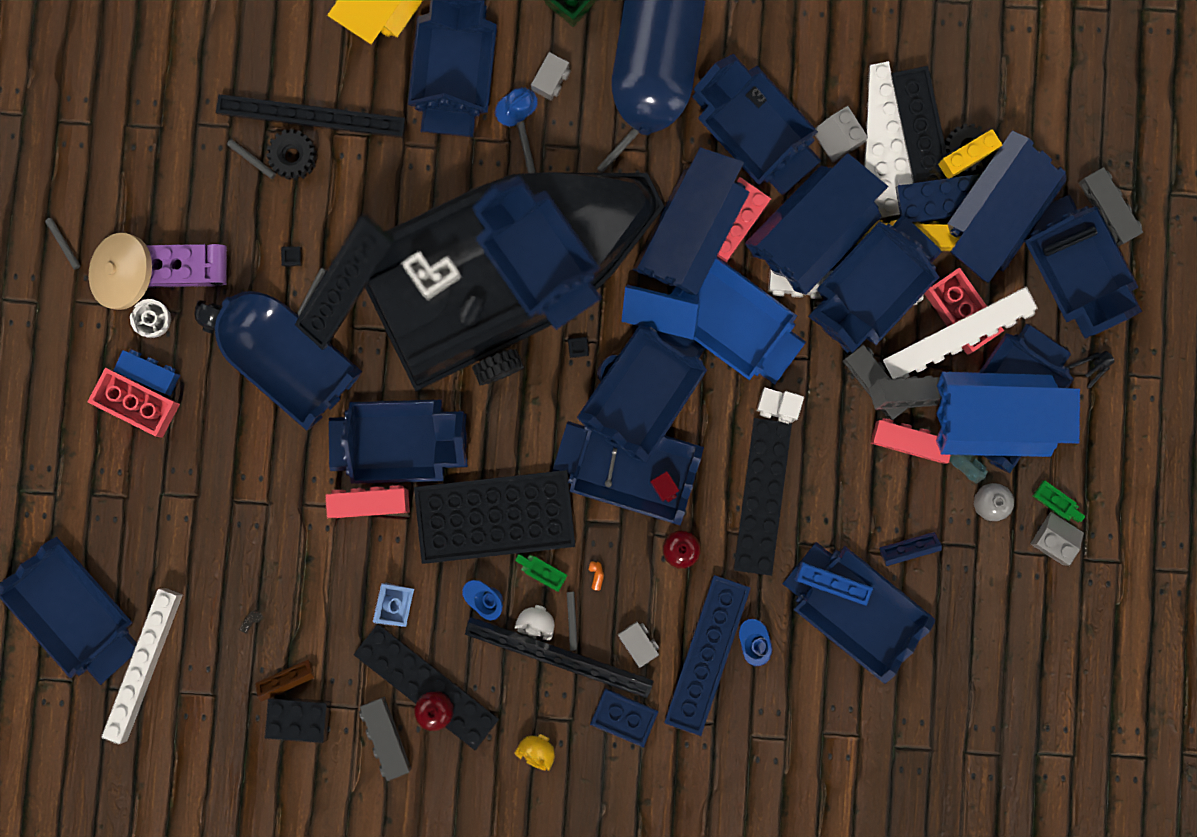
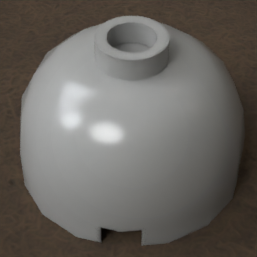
M989 483L983 485L975 494L974 507L977 514L985 520L1000 521L1011 514L1014 508V497L1007 487L997 483Z

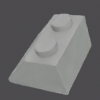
M848 106L833 114L815 128L818 131L815 136L832 163L863 145L868 139V136Z
M1050 512L1030 544L1060 564L1070 566L1081 548L1084 533Z

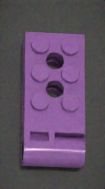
M225 245L147 246L152 260V274L148 287H195L227 284V246ZM163 263L162 268L158 270V266ZM182 263V266L177 269V265Z

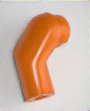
M591 561L589 571L595 572L591 588L601 590L604 578L602 565L598 561Z

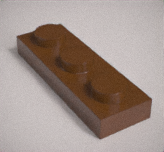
M309 659L255 683L257 698L262 702L313 679L314 673Z

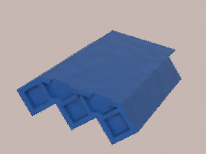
M716 257L697 295H690L678 287H675L670 294L700 302L694 340L749 381L753 375L758 376L761 374L775 385L806 343V341L792 332L796 325L794 323L797 317L796 314L718 257Z
M942 372L937 384L942 400L936 413L941 424L936 442L942 455L1051 457L1058 443H1079L1080 389L1058 388L1052 375Z

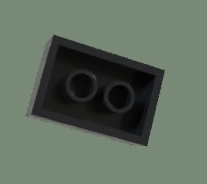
M275 696L269 698L265 739L324 743L328 740L331 701Z

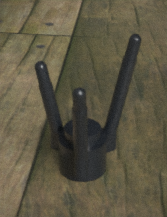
M1104 351L1101 354L1096 352L1092 356L1065 367L1071 369L1094 359L1093 364L1095 367L1086 373L1085 377H1089L1097 370L1101 371L1087 385V388L1090 389L1110 369L1109 366L1115 362L1113 356L1108 351Z

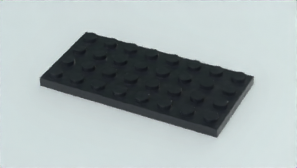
M567 470L414 487L422 564L575 547Z

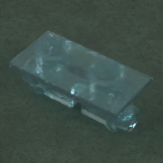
M951 455L949 461L952 462L953 466L960 469L975 484L986 478L985 475L988 473L986 467L977 459L971 463L972 455Z

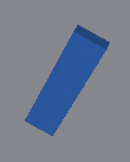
M804 562L800 563L794 579L867 606L873 590L871 586Z

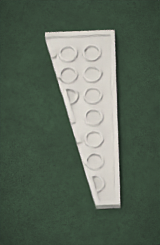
M889 62L869 66L866 135L868 139L865 142L864 167L889 186L874 201L879 207L878 210L882 215L881 218L900 215L895 187L913 183L891 79Z

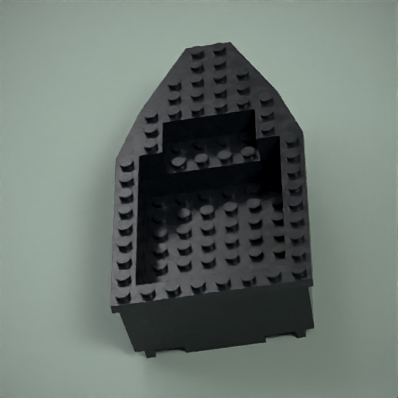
M542 172L511 174L476 187L385 231L395 241L370 281H368L365 289L414 390L417 392L552 326L545 314L539 316L537 313L531 317L528 315L476 240V237L485 228L475 215L476 212L473 207L495 185L520 176L533 196L544 191L548 193L600 268L594 274L596 277L590 281L597 291L616 272L664 209V205L648 173ZM418 252L430 268L448 257L461 278L427 300L402 263ZM471 295L484 302L482 306L484 309L476 325L471 324L469 327L460 322L461 318L458 317V314L465 300Z

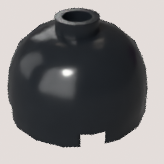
M198 300L194 312L195 320L199 325L203 326V331L214 334L216 319L223 306L211 303L208 306L205 305L206 301Z

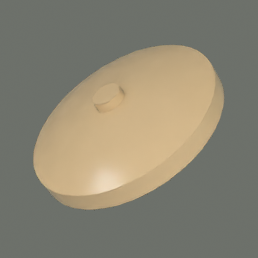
M127 233L113 234L99 244L90 262L89 284L93 296L101 305L111 309L123 310L135 305L145 294L152 274V260L146 244L140 238Z

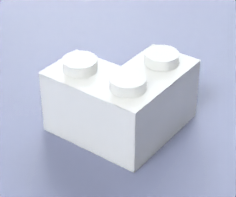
M419 252L402 263L427 300L461 278L448 257L432 268L428 266Z
M764 387L756 411L760 412V416L766 418L774 416L778 418L779 422L789 424V422L791 423L798 419L804 397L786 391L781 393Z

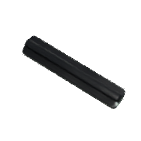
M1090 226L1043 247L1042 251L1045 256H1050L1097 235L1096 227Z

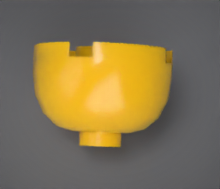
M539 734L538 737L532 735L524 738L515 751V755L518 758L522 759L524 756L527 760L526 763L544 771L546 769L550 770L555 759V751L548 742L549 738L542 734Z

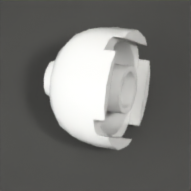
M146 299L134 306L135 308L130 315V322L134 331L141 336L148 338L160 337L169 329L171 314L161 302Z
M536 605L535 608L525 609L518 616L514 628H518L517 631L527 637L536 639L537 636H543L542 640H550L554 633L555 624L551 614L546 612V608Z

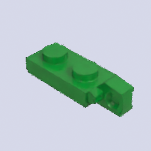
M1045 480L1041 482L1032 497L1063 519L1069 521L1072 518L1079 523L1085 518V515L1077 510L1079 506L1076 505L1075 501Z
M518 554L515 559L516 562L523 565L521 570L525 574L559 592L568 576L532 555L526 558Z

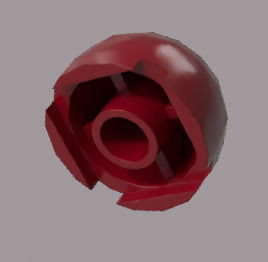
M675 531L665 538L662 545L663 556L671 566L678 569H686L698 561L701 546L698 539L692 533Z
M430 691L422 695L414 708V717L417 723L428 731H439L445 728L450 723L454 714L453 704L448 696L438 691Z

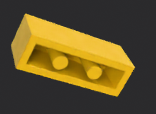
M993 129L943 158L938 165L946 178L950 179L996 152L1002 146V143Z

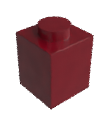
M667 471L650 481L662 502L664 500L670 502L677 497L676 493L679 492V489Z

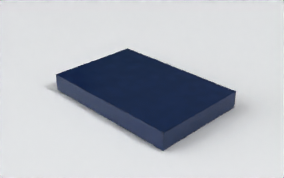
M605 688L590 725L644 748L659 711Z

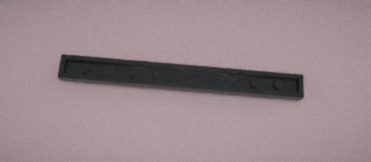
M218 94L216 106L217 115L404 138L406 119L402 117Z
M469 618L465 631L467 636L645 698L649 696L654 682L651 679L479 619Z

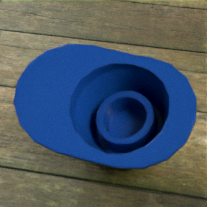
M527 88L512 90L498 102L495 115L501 124L514 126L535 111L537 98Z
M478 580L469 581L464 585L463 597L469 606L487 620H495L500 616L503 606V597L500 591L496 588L488 587Z
M756 619L744 621L739 630L744 657L749 664L761 666L770 659L773 650L772 641L769 638L765 625L761 621Z

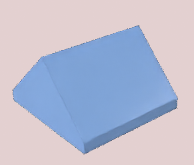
M382 583L373 622L406 627L414 589Z

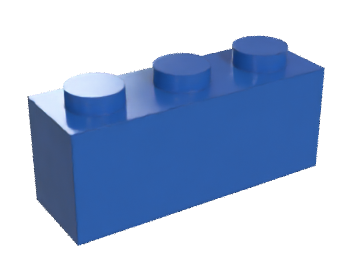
M132 349L130 352L122 351L113 370L114 372L171 396L180 377L179 374L175 373L176 369L165 365L163 368L158 365L159 361L150 357L145 360L140 357L141 353Z

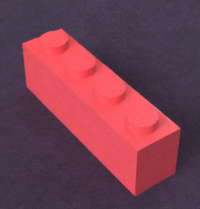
M882 418V421H876L870 444L942 464L949 463L951 455H942L936 442L938 436L930 434L931 431L921 428L917 431L912 429L911 425L901 423L899 426L893 424V420Z

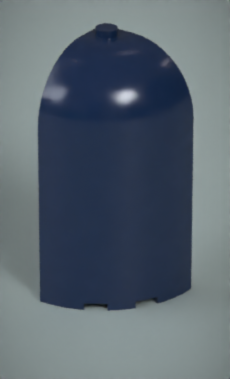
M625 0L612 74V94L622 118L631 127L638 130L640 134L649 135L668 127L681 115L689 102L693 88L705 0Z
M246 291L233 297L229 296L222 302L223 307L215 323V336L221 353L235 369L305 430H309L323 418L321 414L328 408L331 410L341 400L338 396L346 389L349 390L363 371L330 343L324 350L318 347L295 326L299 316L276 298L259 292Z

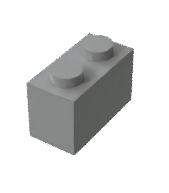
M549 52L531 84L532 91L552 101L554 96L557 97L559 95L562 81H566L570 75L569 62Z
M636 621L618 633V636L640 668L659 655L657 650L660 648L654 639L649 640L646 635L649 632L644 624L641 623L639 625Z

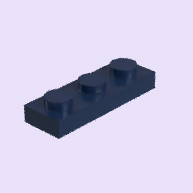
M935 532L880 547L879 550L885 565L889 566L942 551V545Z

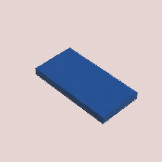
M627 285L625 287L621 322L643 327L650 326L656 331L694 340L700 302Z

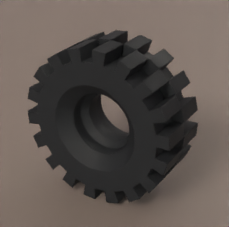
M963 124L961 127H956L944 141L947 156L960 149L964 142H971L987 131L983 133L981 131L983 127L978 126L975 128V124H970L969 126ZM992 154L962 171L964 175H968L970 172L973 174L982 169L989 162Z
M290 129V132L283 130L281 135L275 134L276 139L273 140L271 138L269 141L271 146H267L269 153H266L272 169L279 176L285 177L287 180H291V178L298 180V177L305 178V174L307 172L310 174L312 172L311 168L316 166L315 160H317L318 156L316 155L317 151L314 144L307 135H304L301 131L295 132L294 129ZM294 148L299 151L300 156L296 162H288L285 155L289 149Z
M511 349L495 354L492 357L490 356L476 363L472 368L481 386L517 373L524 366L517 349Z

